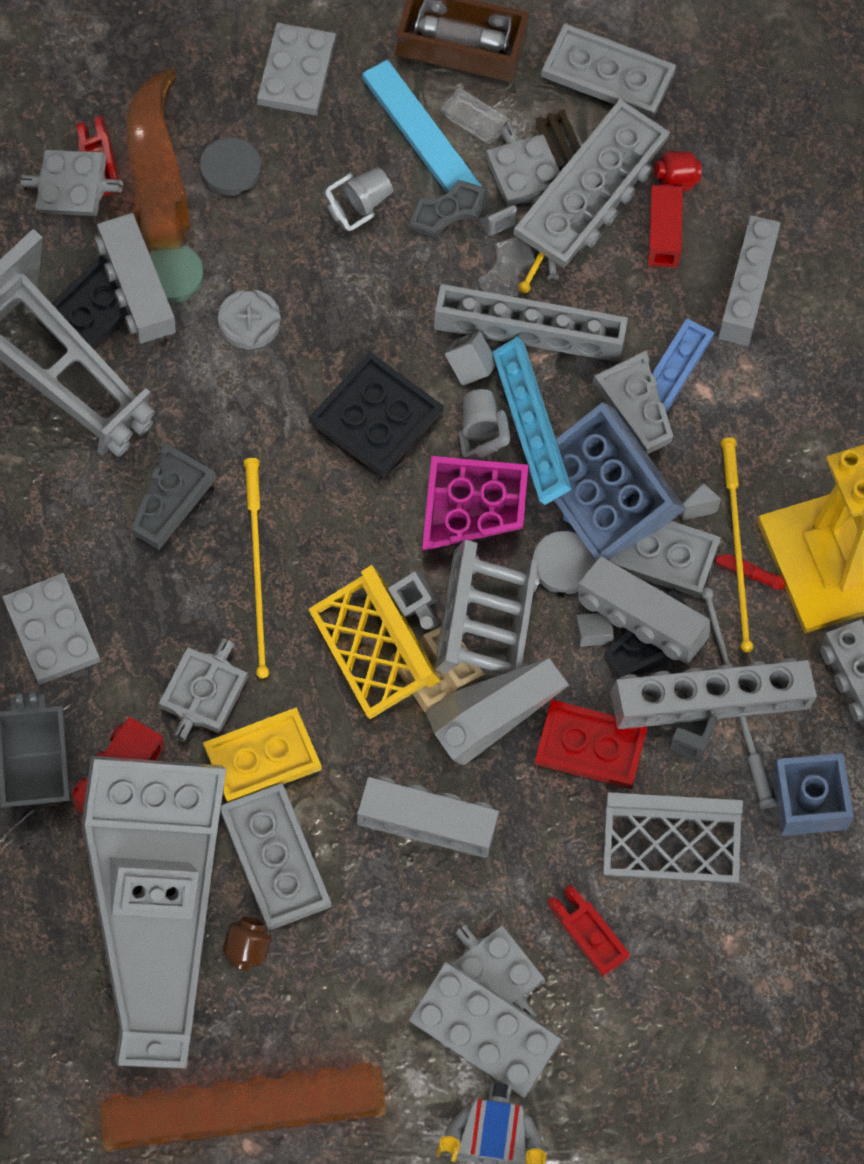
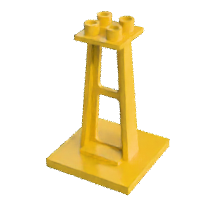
M864 445L826 456V461L836 482L829 495L758 516L757 519L778 573L785 580L786 592L804 634L864 616Z

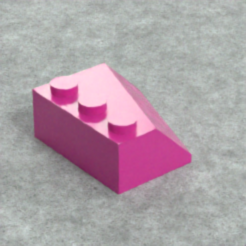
M431 456L422 551L460 543L465 539L474 540L523 529L529 465Z

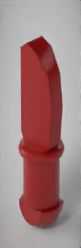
M726 554L715 558L717 565L737 573L735 556ZM742 559L744 577L768 585L774 590H781L785 587V580L782 576L761 569L758 565L755 566Z

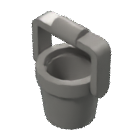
M380 167L372 168L356 177H353L352 173L349 172L323 189V196L328 203L326 205L335 222L338 221L345 231H352L375 216L373 208L393 193L392 184ZM342 183L349 201L357 212L362 215L361 218L351 224L348 223L345 217L346 214L331 193V190Z
M484 389L473 390L463 397L462 430L459 431V440L462 456L466 459H482L508 445L510 442L507 416L503 410H498L494 394L491 391ZM470 440L488 441L471 450Z

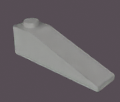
M547 658L451 692L430 708L426 714L434 734L452 760L466 765L567 688L569 683L554 662Z

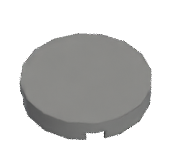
M253 290V292L236 291L226 297L219 308L218 325L220 333L228 343L237 348L251 350L263 347L270 343L279 332L281 317L278 304L270 295L260 290Z
M557 531L545 536L536 545L532 559L538 561L536 573L540 575L539 583L551 592H566L565 594L578 592V583L596 562L578 534L570 531Z

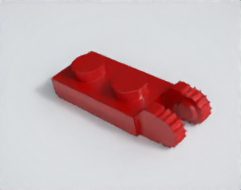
M102 116L94 118L97 136L91 138L85 122L78 123L79 142L77 143L79 152L103 153L107 156L104 171L106 179L118 180L119 175L111 139L104 118ZM105 191L102 197L107 196V195H110V194H113V193H116V192H106V191Z
M570 884L564 888L567 899L577 909L575 912L569 914L561 902L554 896L547 900V904L561 922L564 930L600 976L604 978L629 960L631 955L590 902H586Z

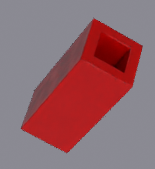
M670 184L652 185L647 266H679L682 245L683 187H674Z

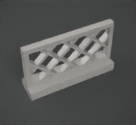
M607 793L605 797L603 876L739 883L743 800ZM613 816L627 817L635 826L623 839L612 829ZM635 818L645 819L639 824ZM651 819H660L669 828L657 841L643 828ZM668 820L679 821L675 825H672ZM684 821H694L703 831L691 843L676 829ZM702 822H713V823L710 824L708 827H706ZM718 823H733V837L722 845L710 830ZM638 830L651 844L639 857L625 843ZM671 833L685 846L673 859L659 846ZM704 835H707L719 848L707 861L692 847ZM613 837L618 843L611 849ZM731 843L732 854L726 849ZM621 846L634 861L626 869L611 868V855ZM654 848L668 862L659 871H650L641 861ZM688 850L702 864L693 873H684L675 863ZM721 852L732 862L731 875H718L709 865ZM638 864L642 870L631 869ZM671 866L676 872L665 871ZM705 868L710 874H699V872Z

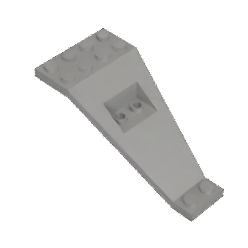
M91 756L82 826L120 1026L115 1062L118 1066L186 1068L215 844L226 768L224 766ZM141 885L142 891L137 895H133V888ZM174 887L176 889L174 895L167 897L166 891Z

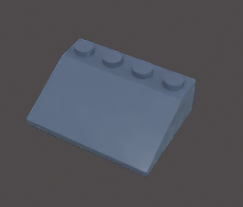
M604 402L600 403L556 439L572 490L556 498L554 501L596 561L600 556L609 559L664 527L686 509L617 410Z

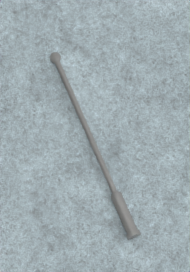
M705 587L701 598L706 602L723 664L731 665L711 599L713 591ZM741 716L739 719L750 754L747 759L760 800V809L772 808L776 805V801L772 797L761 755L756 753L746 716Z

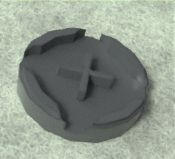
M227 137L216 140L206 147L201 155L200 173L206 185L212 191L221 195L235 196L241 194V191L250 190L255 186L261 174V159L258 151L251 143L240 138Z

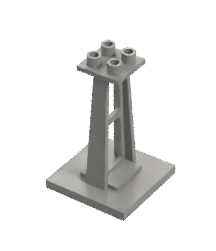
M32 229L0 259V321L22 302L66 347L67 353L50 369H43L0 334V360L98 436L97 453L103 456L110 450L117 457H120L131 445L128 440L133 435V432L130 429L132 428L137 434L142 436L153 424L151 418L156 411L148 405L151 392L145 388L136 396L38 290L43 237ZM75 361L80 362L118 401L120 407L111 417L102 418L59 383L57 377L71 363Z

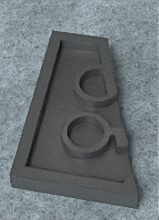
M166 443L162 447V456L158 467H155L152 473V482L148 493L143 497L131 528L134 536L158 550L161 549L217 479L214 470Z

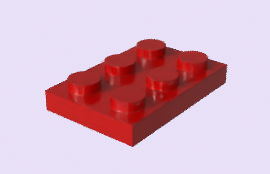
M551 699L534 764L632 790L648 726L617 729L614 715Z

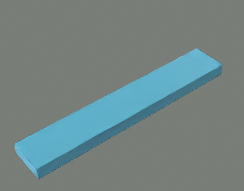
M389 60L362 73V80L446 193L454 187L458 180L482 187Z
M517 336L492 351L525 458L529 465L538 499L546 505L572 490L524 341Z

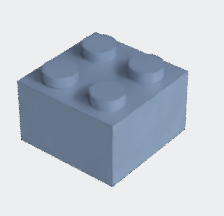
M843 753L776 759L771 773L781 836L848 830L854 816Z

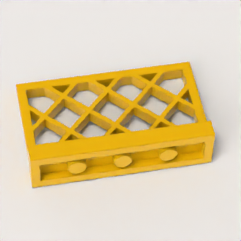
M370 565L361 571L363 576L308 610L369 719H372L427 685L430 688L441 680L436 671H434L408 621L389 592L382 575L373 565ZM363 587L367 593L364 608L349 605L352 593ZM372 604L375 607L376 611L370 610ZM331 606L341 608L336 625L324 623L320 613ZM347 610L362 613L357 630L342 627ZM368 615L381 618L382 625L379 635L364 632ZM328 629L334 630L333 635L330 634ZM386 631L389 632L391 638L385 636ZM340 632L355 635L351 652L338 648L337 642ZM362 637L377 640L372 657L357 654ZM383 641L396 645L397 652L394 662L379 659ZM343 656L349 657L347 663ZM401 658L404 659L406 665L400 663ZM355 659L370 662L366 679L354 677L352 674ZM377 664L392 667L387 684L372 681ZM398 669L410 671L415 679L414 682L404 688L394 686ZM358 683L364 684L362 690ZM370 686L385 689L382 701L371 707L367 701Z

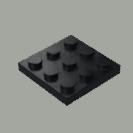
M369 351L309 416V423L384 478L444 411V405Z

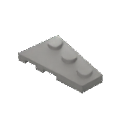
M646 350L595 375L592 383L607 404L617 410L646 453L650 454L670 444L674 436L664 404L660 402L656 389L657 382L655 375L651 373L648 364L649 356Z

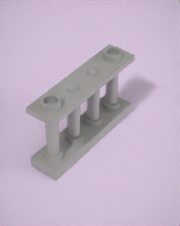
M465 539L454 550L434 671L447 674L461 662L500 674L526 666L523 663L531 604L533 592L536 591L540 580L539 573H536L537 560L532 559L520 571L480 560L479 556L476 555L478 544L476 542ZM477 572L518 584L516 600L513 601L474 589V586L471 585L472 575ZM473 602L513 614L511 631L471 620L469 615H466L467 605ZM465 632L508 644L506 661L465 650L464 646L461 645L462 636Z

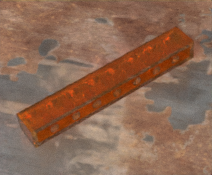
M372 1063L356 1064L352 1066V1070L338 1071L336 1067L322 1068L317 1071V1074L303 1076L302 1072H289L283 1074L282 1079L268 1080L266 1076L249 1078L247 1083L235 1085L233 1081H219L213 1083L212 1088L198 1089L196 1085L179 1087L177 1092L163 1094V1090H149L143 1092L141 1097L128 1098L126 1094H116L107 1097V1101L99 1102L103 1144L106 1152L386 1116L381 1066L373 1067Z

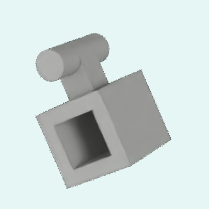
M415 571L388 588L404 617L418 615L420 625L424 629L440 627L441 620L435 616L430 607L440 601L424 572Z

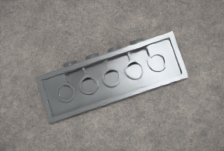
M619 99L514 228L513 234L565 268L578 251L581 252L586 245L590 248L594 246L601 234L598 231L603 223L609 226L618 214V210L615 208L619 203L627 204L634 195L636 189L633 186L638 180L642 183L646 181L653 169L650 166L651 160L668 140L670 132Z

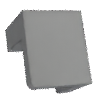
M480 330L454 340L445 352L446 358L462 385L489 376L496 365L492 351Z

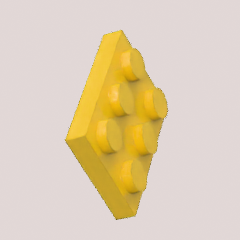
M297 707L203 742V748L210 765H221L226 768L223 796L226 803L280 783L284 785L322 770L321 763Z

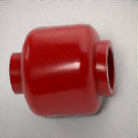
M666 151L660 161L655 163L654 177L659 180L660 185L670 184L674 187H683V191H690L701 180L702 165L692 152Z

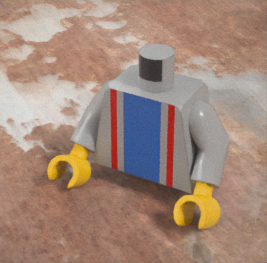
M502 1083L490 1084L488 1101L474 1099L472 1107L463 1108L448 1125L444 1137L439 1140L436 1152L437 1157H440L441 1152L451 1153V1162L457 1160L476 1164H546L547 1155L542 1148L541 1137L532 1118L524 1115L523 1106L509 1104L511 1086Z

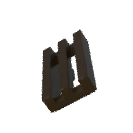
M564 109L559 110L557 115L550 113L547 114V118L542 119V116L535 119V125L539 134L544 135L560 172L571 160L572 155L558 126L559 122L574 155L581 147ZM546 126H551L566 163H562Z

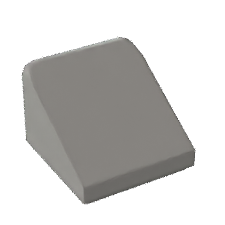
M515 205L504 206L480 217L479 222L487 235L492 236L516 224L517 207Z
M701 484L682 502L686 509L679 514V518L684 521L716 513L719 510L721 498L705 484Z
M600 613L576 615L580 647L609 645L613 643V627L607 617Z

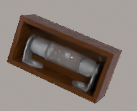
M407 0L396 34V56L513 82L527 35L529 12L477 0Z

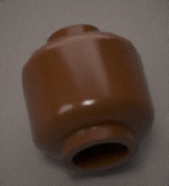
M241 917L240 921L230 924L222 950L224 955L231 960L230 965L232 967L249 971L250 967L260 966L265 962L272 941L271 933L267 930V924L251 917Z

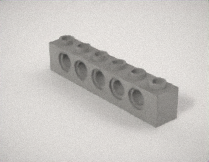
M441 284L435 308L434 329L469 335L480 330L485 339L509 342L518 336L524 341L525 346L620 363L628 317Z
M795 658L784 659L774 664L758 661L750 663L745 667L735 668L733 665H722L715 668V670L702 671L701 668H691L683 673L676 674L660 671L646 677L629 674L617 679L610 692L617 729L709 720L711 714L717 716V719L808 710L817 697L809 660L797 661ZM770 681L779 683L782 689L775 688ZM739 684L747 686L751 692L743 691ZM707 688L715 689L719 695L710 694ZM674 691L683 692L687 699L679 698ZM648 694L652 696L655 702L646 701L642 695Z

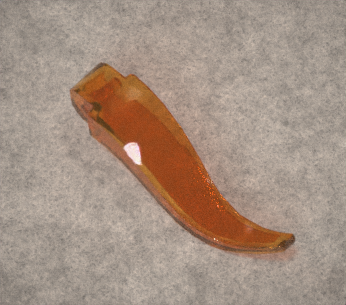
M175 68L158 72L144 82L133 95L127 113L126 130L133 182L134 215L148 251L183 249L184 231L191 228L187 197L164 118V99L169 85L177 77Z

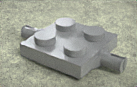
M508 125V128L504 126L500 131L506 144L486 150L485 158L506 206L519 203H532L534 205L560 171L543 134L519 140L512 125Z
M45 150L40 174H23L21 176L23 180H20L23 188L32 187L38 189L35 209L39 213L97 216L99 202L104 192L121 193L123 190L121 188L123 187L121 179H106L104 171L107 156L99 152Z
M222 638L214 655L203 654L187 647L159 702L160 709L176 715L181 720L172 735L175 739L179 740L180 738L181 742H185L193 725L202 726L220 734L248 679L247 672L233 667L226 660L234 646V643L230 640L227 642V639Z
M467 925L461 927L462 931L459 928L455 935L458 936L467 949L463 956L452 964L536 1019L538 1015L526 1000L534 989L545 982V978L506 929L501 926L488 937L477 940Z

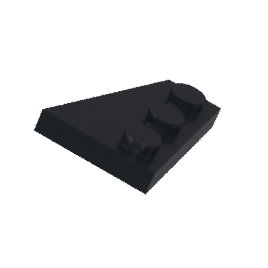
M675 588L667 593L670 597L686 605ZM629 630L604 653V660L616 679L629 674L639 676L672 660L660 648L651 643L646 644L640 641Z

